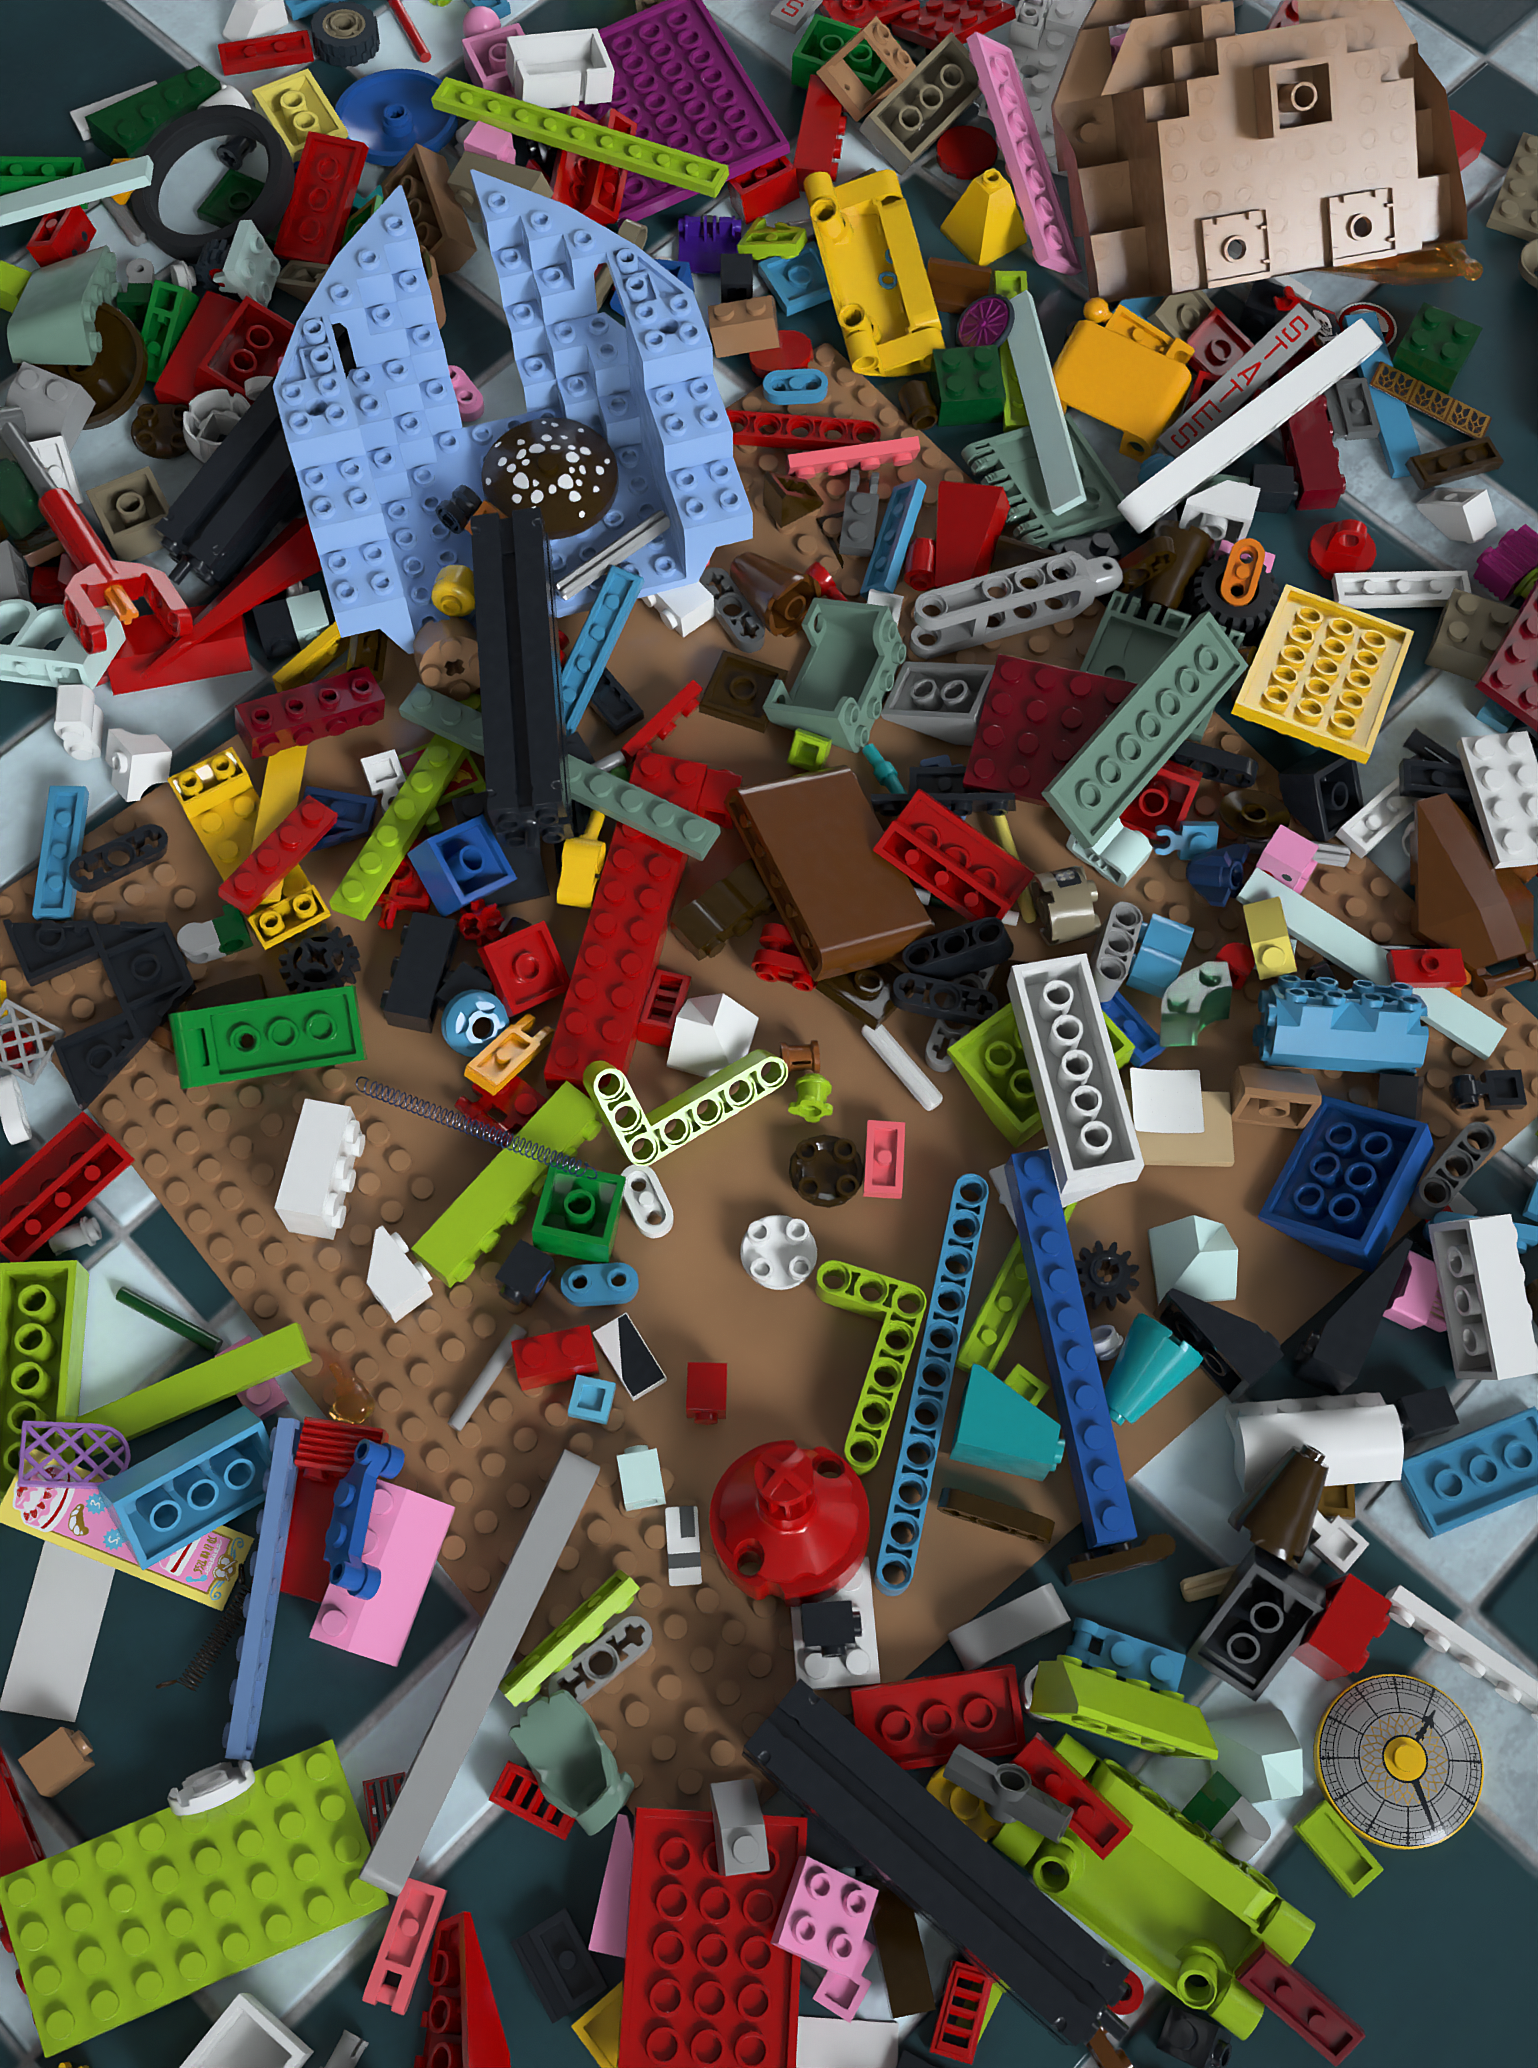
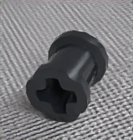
M231 135V138L225 145L222 144L217 148L216 153L219 160L226 167L237 171L242 167V160L246 155L255 150L257 143L254 139L245 136Z

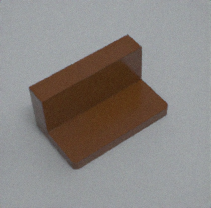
M933 257L929 258L927 276L937 311L961 315L973 301L988 295L992 269L968 263Z

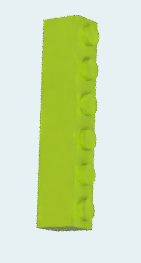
M566 1080L515 1137H520L519 1144L523 1138L526 1139V1144L531 1140L532 1147L535 1143H538V1149L533 1155L534 1158H537L540 1146L544 1145V1152L539 1158L541 1161H543L545 1150L550 1148V1155L545 1160L546 1163H550L551 1153L556 1150L557 1155L553 1162H556L558 1154L562 1152L563 1158L560 1163L563 1162L564 1157L568 1154L569 1161L567 1165H569L571 1158H576L578 1154L577 1149L585 1140L588 1142L593 1140L600 1132L603 1124L593 1101ZM517 1138L516 1141H515L514 1147L516 1146V1144H517V1142H518V1138ZM513 1141L510 1144V1146H508L509 1149H513ZM519 1144L515 1148V1151H519ZM526 1144L521 1151L523 1154L525 1153ZM532 1147L527 1153L528 1156H531ZM504 1148L411 1248L416 1260L420 1261L425 1268L449 1288L457 1281L463 1282L474 1270V1262L483 1252L486 1254L491 1252L501 1239L500 1233L509 1223L514 1225L523 1217L527 1210L526 1205L535 1195L537 1197L542 1195L550 1164L546 1165L544 1162H539L538 1159L533 1160L532 1157L528 1158L526 1155L522 1156L520 1153Z

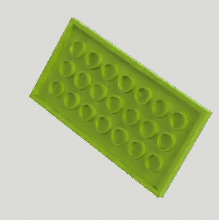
M333 1739L254 1771L255 1782L246 1791L219 1806L190 1815H175L172 1813L171 1808L168 1807L0 1878V1903L45 2058H49L390 1905L385 1891L358 1879L371 1848Z

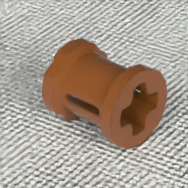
M811 1040L810 1044L790 1046L786 1042H780V1058L787 1064L788 1075L792 1071L806 1070L820 1073L818 1040Z

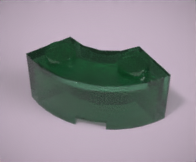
M1227 961L1204 962L1201 966L1183 973L1170 984L1162 999L1159 1047L1197 1045L1198 1035L1205 1026L1214 1021L1229 1019L1232 982Z

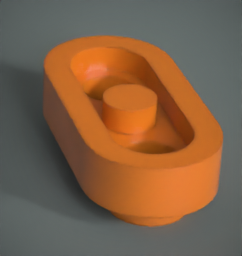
M1245 538L1236 542L1232 547L1219 590L1220 598L1227 604L1237 607L1246 606L1252 600L1265 560V550L1260 542L1255 539ZM1242 554H1249L1252 562L1245 564L1240 560V556ZM1238 586L1242 589L1243 594L1238 597L1234 596L1231 593V588Z

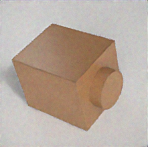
M60 1727L18 1759L39 1794L51 1798L96 1765L89 1755L93 1751V1747L87 1737L80 1730L74 1732L65 1727Z

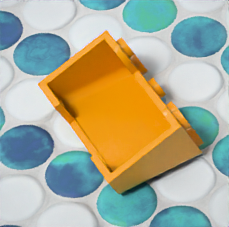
M1080 320L1076 323L1052 367L1064 415L1066 414L1067 405L1123 431L1119 453L1140 463L1156 454L1159 449L1156 441L1176 422L1182 413L1191 383L1190 371L1182 362L1175 361L1156 352L1152 348L1145 347L1126 338L1124 335L1115 333L1090 320ZM1130 442L1140 444L1144 448V452L1135 450Z

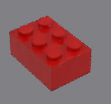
M246 295L198 365L193 387L203 393L214 389H226L232 397L237 392L252 405L254 400L246 397L244 382L257 376L274 377L277 374L279 357H284L295 325Z

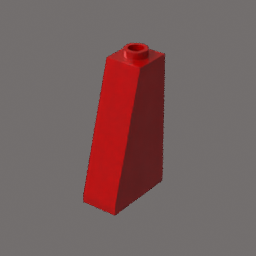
M940 481L937 511L936 589L987 575L999 535H1001L1010 509L1009 501L1002 486Z

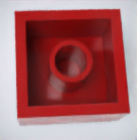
M1351 1573L1326 1584L1324 1587L1326 1589V1611L1291 1655L1327 1681L1341 1676L1346 1677L1352 1671L1358 1673L1370 1656V1652L1366 1648L1372 1637L1379 1638L1391 1619L1386 1614L1393 1603Z

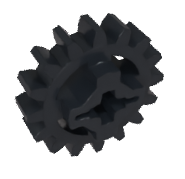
M322 923L319 931H314L311 926L306 929L307 934L303 936L300 933L295 934L294 938L296 941L294 943L284 942L283 946L288 954L279 955L278 959L281 966H283L279 969L282 979L286 980L285 983L290 992L296 990L297 994L345 987L344 984L346 982L350 984L357 982L353 972L361 971L359 960H357L360 954L357 946H353L352 937L350 935L343 937L340 927L337 926L332 932H329L326 923ZM343 963L340 971L338 972V966Z

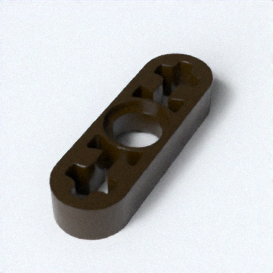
M1166 536L1152 538L1119 560L1118 563L1123 573V580L1116 590L1129 594L1172 565L1177 559L1174 540ZM1114 591L1097 596V598L1101 601H1110Z
M948 1487L942 1488L937 1505V1510L955 1518L1041 1544H1050L1055 1522L1036 1513Z

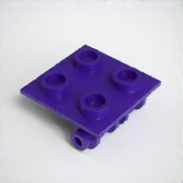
M685 215V218H679L678 261L689 262L691 273L721 274V254L738 253L737 244L741 240V219H735V216L719 217V222H716V215H713V222H707V215H704V222H701V217Z

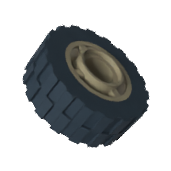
M338 1V3H330L325 7H321L313 15V20H311L310 24L315 53L324 62L345 68L347 66L356 67L359 64L367 63L369 59H373L376 56L375 53L379 51L380 40L377 18L366 6L351 1Z

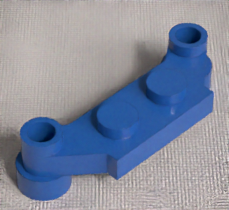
M363 1439L358 1443L354 1452L355 1462L346 1477L339 1480V1485L334 1493V1509L331 1524L325 1536L326 1548L323 1560L329 1561L331 1565L330 1583L347 1589L351 1596L363 1600L373 1598L381 1584L380 1569L362 1562V1553L378 1476L386 1479L396 1477L402 1469L405 1458L403 1449L389 1443L380 1445L368 1439Z

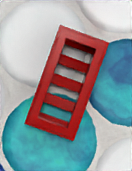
M660 969L655 970L638 1022L637 1040L639 1042L670 1048L676 1017L686 1002L691 984V976ZM664 986L677 989L679 993L659 989V987ZM656 999L675 1003V1005L656 1001ZM652 1013L669 1016V1017H671V1018L662 1017V1016H658V1015H653Z
M508 1760L489 1797L490 1802L566 1841L576 1821L575 1818L564 1814L558 1827L552 1824L551 1821L558 1808L551 1803L543 1818L537 1816L536 1813L544 1796L534 1773ZM517 1775L523 1778L512 1802H510L505 1797ZM533 1783L538 1786V1789L526 1810L520 1806Z
M954 1960L949 1961L929 2052L970 2065L973 2063L993 1984L974 1966ZM958 1977L979 1983L978 1992L956 1986ZM953 1996L976 2002L974 2011L952 2005ZM952 2014L971 2020L970 2029L947 2023L948 2015ZM944 2032L966 2038V2047L963 2048L942 2041Z

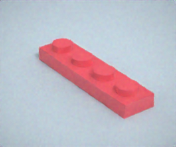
M915 436L787 455L785 462L786 475L807 480L815 477L816 473L828 472L829 475L834 476L844 474L850 468L861 467L862 471L877 469L880 467V464L893 462L894 466L907 465L913 462L912 459H916L920 451L919 438Z

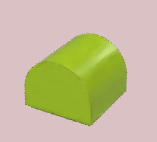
M798 728L795 731L786 763L810 772L823 769L830 753L832 739Z

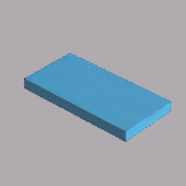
M1535 1406L1403 1459L1400 1481L1429 1539L1538 1494V1411Z

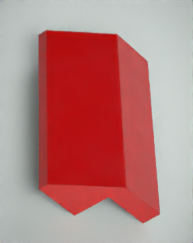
M574 105L566 111V115L632 136L636 135L638 124L614 108H611L599 121ZM558 148L550 181V187L553 191L551 199L568 205L599 224H615L620 213L628 170Z
M209 604L188 607L192 620ZM155 614L133 618L131 624L125 625L121 621L126 640L107 668L113 695L251 671L253 667L245 637L247 630L243 614L199 642L147 681L142 680L141 672L176 637L166 632Z
M922 789L917 790L900 816L892 821L873 848L874 852L970 922L985 917H997L1002 921L1033 879V876L1036 875L1034 870Z
M84 1111L0 1185V1252L10 1262H26L135 1162V1159L109 1133L106 1134Z

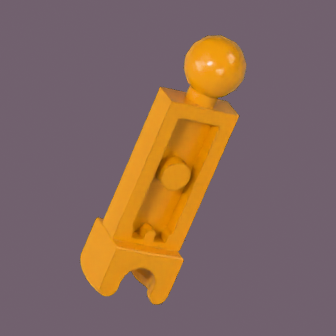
M1100 297L1091 298L1084 305L1083 313L1086 320L1096 323L1102 322L1106 325L1105 328L1124 335L1126 338L1145 347L1152 348L1156 352L1186 365L1195 352L1192 346L1178 337L1174 340L1121 304L1118 305L1114 313L1109 311L1108 303Z

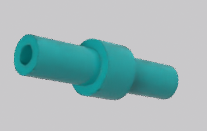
M874 744L866 745L862 749V753L873 767V775L879 784L886 786L891 794H908L898 780V772L891 762L884 760Z

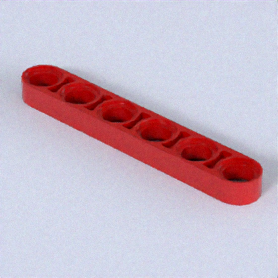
M725 409L730 424L740 423L744 427L739 432H733V445L818 451L880 442L881 437L878 425L868 420ZM764 425H770L776 429V432L766 435L761 433L759 429ZM796 428H804L808 430L809 434L805 437H796L792 434V431ZM835 430L842 436L839 439L831 440L826 438L824 434L827 431ZM861 433H869L873 435L874 439L871 442H861L857 436Z

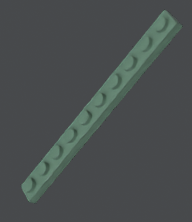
M417 683L399 707L401 717L484 756L482 713ZM568 754L571 799L703 861L721 833L719 825Z

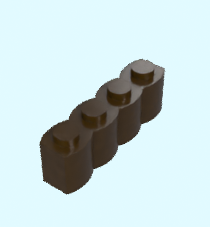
M752 858L740 864L726 878L712 885L698 899L687 904L670 919L671 932L698 961L707 956L709 958L715 957L723 950L727 939L735 935L738 937L744 935L752 927L753 919L762 914L767 916L777 909Z

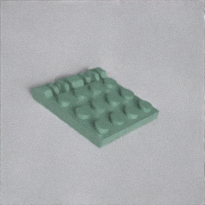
M1069 413L1065 414L1064 417L1087 500L1059 516L1051 509L1030 426L971 443L961 452V456L967 465L971 467V471L975 476L987 474L981 481L982 485L1002 486L1010 504L1005 521L1006 525L1010 526L1021 523L1027 517L1030 519V521L1017 526L1013 531V536L1018 541L1046 548L1050 542L1084 535L1127 520L1117 509V506L1126 497ZM995 467L998 470L994 473H990Z
M1115 590L1079 671L1139 683L1189 626L1191 615L1168 608L1159 626L1156 625L1161 605L1154 603L1149 609L1146 621L1135 618L1141 607V599L1133 596L1126 614H1123L1128 594ZM1219 625V626L1222 628V630L1225 632V631H1226V627ZM1232 629L1228 638L1237 650L1242 646L1245 633ZM1217 703L1187 739L1201 743Z

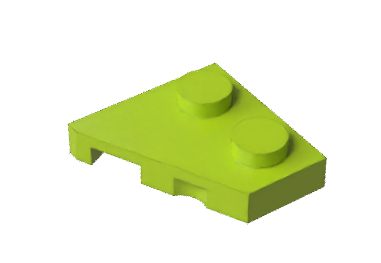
M757 217L737 244L738 253L752 254L753 260H761L769 256L791 259L798 256L808 242L807 232L804 228L788 226L782 222L775 223V228L767 226L765 218Z

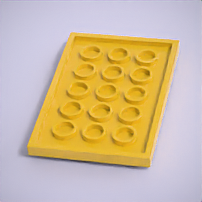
M1286 584L1231 714L1366 765L1414 631Z

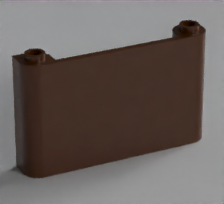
M835 766L729 790L724 804L814 982L902 959L904 949L910 943L935 934L934 921L928 916L908 876L873 851V848L883 836L884 831L864 796L855 773L848 766Z

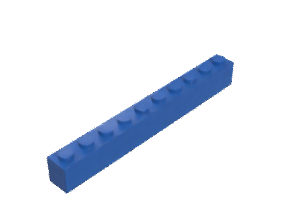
M1048 1148L1011 1154L1004 1166L1087 1546L1088 1549L1129 1542L1137 1537V1532L1050 1151Z

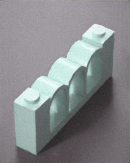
M9 599L1 601L0 641L11 633L18 631L19 633L10 645L0 644V680L50 687L84 684L93 691L126 640L121 621L118 620L113 610L95 608L105 623L104 631L107 638V648L104 652L90 655L85 651L62 615L64 605H52L37 611L36 607L26 600ZM65 637L56 651L43 649L49 642Z

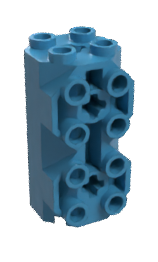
M1284 974L1279 976L1278 983L1271 985L1269 990H1260L1258 1011L1262 1013L1260 1024L1254 1025L1252 1038L1253 1046H1259V1059L1264 1061L1266 1066L1415 1076L1417 1073L1415 1068H1421L1424 1064L1429 1030L1428 1026H1421L1420 1016H1428V1011L1421 996L1412 993L1413 986L1409 984L1393 982L1390 986H1382L1368 980L1353 981L1352 988L1345 991L1338 988L1339 982L1329 977H1318L1316 981L1301 980V978L1294 975Z

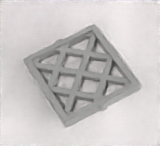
M6 998L0 1007V1018L6 1010H9L12 1022L0 1025V1054L2 1058L0 1067L34 1085L47 1063L52 1060V1055L55 1052L53 1044L48 1051L44 1050L42 1038L55 1035V1041L62 1039L66 1032ZM15 1009L30 1018L17 1021ZM38 1022L49 1027L52 1031L40 1034ZM32 1023L35 1035L22 1038L19 1026ZM14 1028L16 1040L3 1043L1 1030ZM36 1040L39 1053L26 1056L23 1043ZM18 1045L21 1058L8 1061L5 1048ZM41 1058V1064L36 1072L31 1074L28 1061ZM22 1063L25 1075L10 1066Z

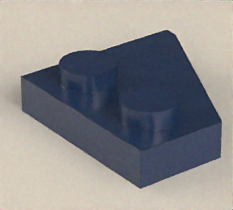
M306 786L303 800L310 795L338 813L337 823L308 853L371 835L378 806L376 798Z

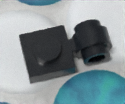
M1521 1069L1484 1070L1479 1075L1480 1081H1476L1475 1076L1472 1074L1458 1075L1452 1078V1084L1449 1086L1451 1102L1455 1103L1456 1108L1460 1110L1478 1107L1481 1098L1484 1100L1485 1110H1519L1527 1105Z

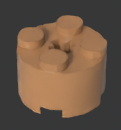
M449 616L450 620H441L433 623V620L429 621L418 631L413 641L414 660L420 677L426 688L435 690L456 701L466 700L471 693L480 687L477 629L467 620L456 616Z

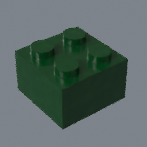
M1424 302L1398 346L1392 361L1393 367L1448 395L1467 362L1483 328Z
M997 345L933 349L929 376L933 398L938 408V427L1002 422L1006 393Z

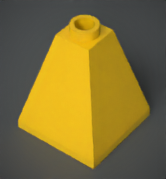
M995 168L986 170L983 174L973 179L940 226V231L973 265L987 266L1027 242V235L1010 184Z

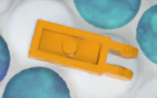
M528 1013L515 1025L511 1024L469 1062L465 1068L464 1076L495 1096L549 1044L555 1031L549 1026H545L533 1038L527 1034L533 1029L536 1018Z

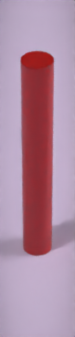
M387 0L421 62L426 63L430 61L431 54L401 0Z

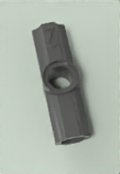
M959 1744L953 1751L944 1769V1778L985 1801V1810L989 1816L1001 1823H1013L1018 1820L1058 1844L1072 1819L1074 1810L1071 1807L1032 1786L1029 1773L1016 1764L1005 1763L997 1766Z

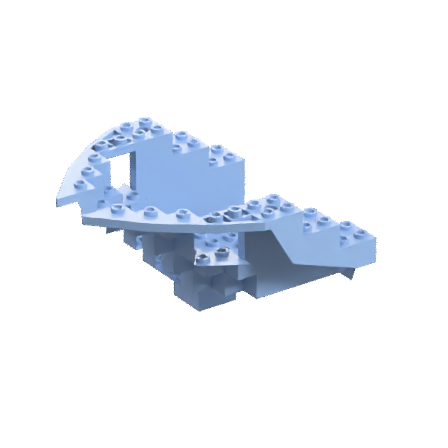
M474 169L470 170L471 181L480 206L486 239L499 277L503 308L512 334L515 361L524 387L527 413L462 428L458 402L449 375L445 348L437 325L432 295L423 268L418 237L402 185H399L336 255L296 323L273 384V391L287 445L296 471L340 636L343 638L381 629L408 654L414 653L413 641L418 631L427 622L433 620V623L441 620H450L448 615L440 612L435 607L431 599L432 588L440 570L448 565H464L473 571L472 534L466 529L460 534L450 531L438 518L435 511L436 507L442 501L450 500L452 492L460 485H466L471 488L483 503L485 497L481 473L488 451L504 433L527 421L541 418H564L587 425L607 441L614 452L618 466V492L607 514L597 524L582 533L567 538L550 540L555 583L658 510H662L669 517L670 528L616 565V567L644 578L645 582L637 599L697 583L715 547L753 538V513L733 458V430L713 376L712 343L694 292L638 246L568 205ZM607 263L625 315L626 328L605 312H597L594 272L598 264ZM341 323L348 331L357 369L350 370L347 379L331 324ZM602 575L568 600H563L555 590L557 618L591 610L607 575ZM476 608L469 615L459 617L467 620L477 629Z

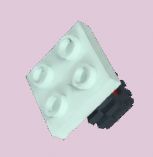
M240 220L232 245H228V241L223 239L220 244L217 239L212 240L211 244L209 242L205 243L195 268V274H197L196 278L199 282L203 281L202 286L205 289L210 287L213 293L217 294L218 292L225 297L231 296L232 300H238V297L243 300L247 295L267 308L281 266L252 220Z

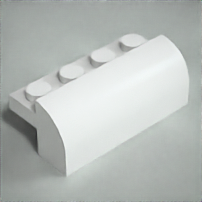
M1380 1392L1226 1404L1225 1419L1235 1440L1233 1468L1243 1493L1251 1492L1292 1446L1301 1449L1304 1443L1314 1447L1326 1456L1323 1462L1329 1466V1471L1324 1486L1401 1480L1404 1457L1401 1423L1395 1405H1386Z

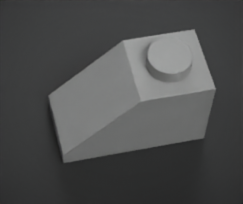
M753 1778L709 1784L719 1875L730 1876L768 1871L770 1867L765 1823Z

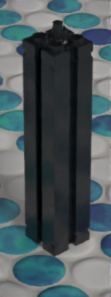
M341 323L331 324L347 379L349 371L357 369L348 331ZM277 374L169 508L168 515L162 517L154 527L162 538L159 543L170 552L168 556L177 563L168 575V578L177 585H180L191 569L197 571L195 575L208 586L212 587L216 584L225 589L233 581V576L241 571L301 494L273 391V384Z
M540 507L512 510L513 517L500 519L498 512L470 516L473 534L471 535L485 777L486 791L488 793L487 811L493 826H496V834L501 847L522 848L526 846V853L531 855L541 852L540 837H542L544 842L551 844L562 842L564 839L574 838L554 569L552 565L553 556Z
M800 1678L768 1719L763 1722L744 1745L741 1756L753 1767L760 1770L763 1776L805 1814H808L862 1863L869 1872L1038 2025L1048 2031L1047 2033L1060 2045L1076 2047L1080 2042L1086 2045L1096 2034L1100 2026L1117 2041H1120L1129 2030V2026L1112 2012L1107 2005L1114 2007L1126 1992L1128 1984L1124 1982V1979L1130 1973V1970L1119 1960L1110 1956L1101 1944L826 1700L817 1696L813 1689Z

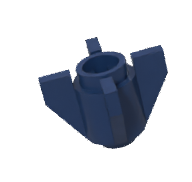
M1235 843L1204 854H1196L1189 861L1186 868V878L1190 882L1191 887L1210 905L1225 907L1228 898L1236 899L1244 887L1242 883L1243 866L1241 863H1244L1250 851L1249 845Z

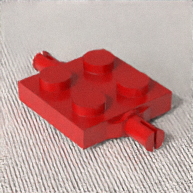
M415 839L408 852L420 845L422 841ZM407 853L374 905L382 908L378 926L385 929L386 925L387 929L393 928L397 911L407 910L427 914L429 912L432 899Z

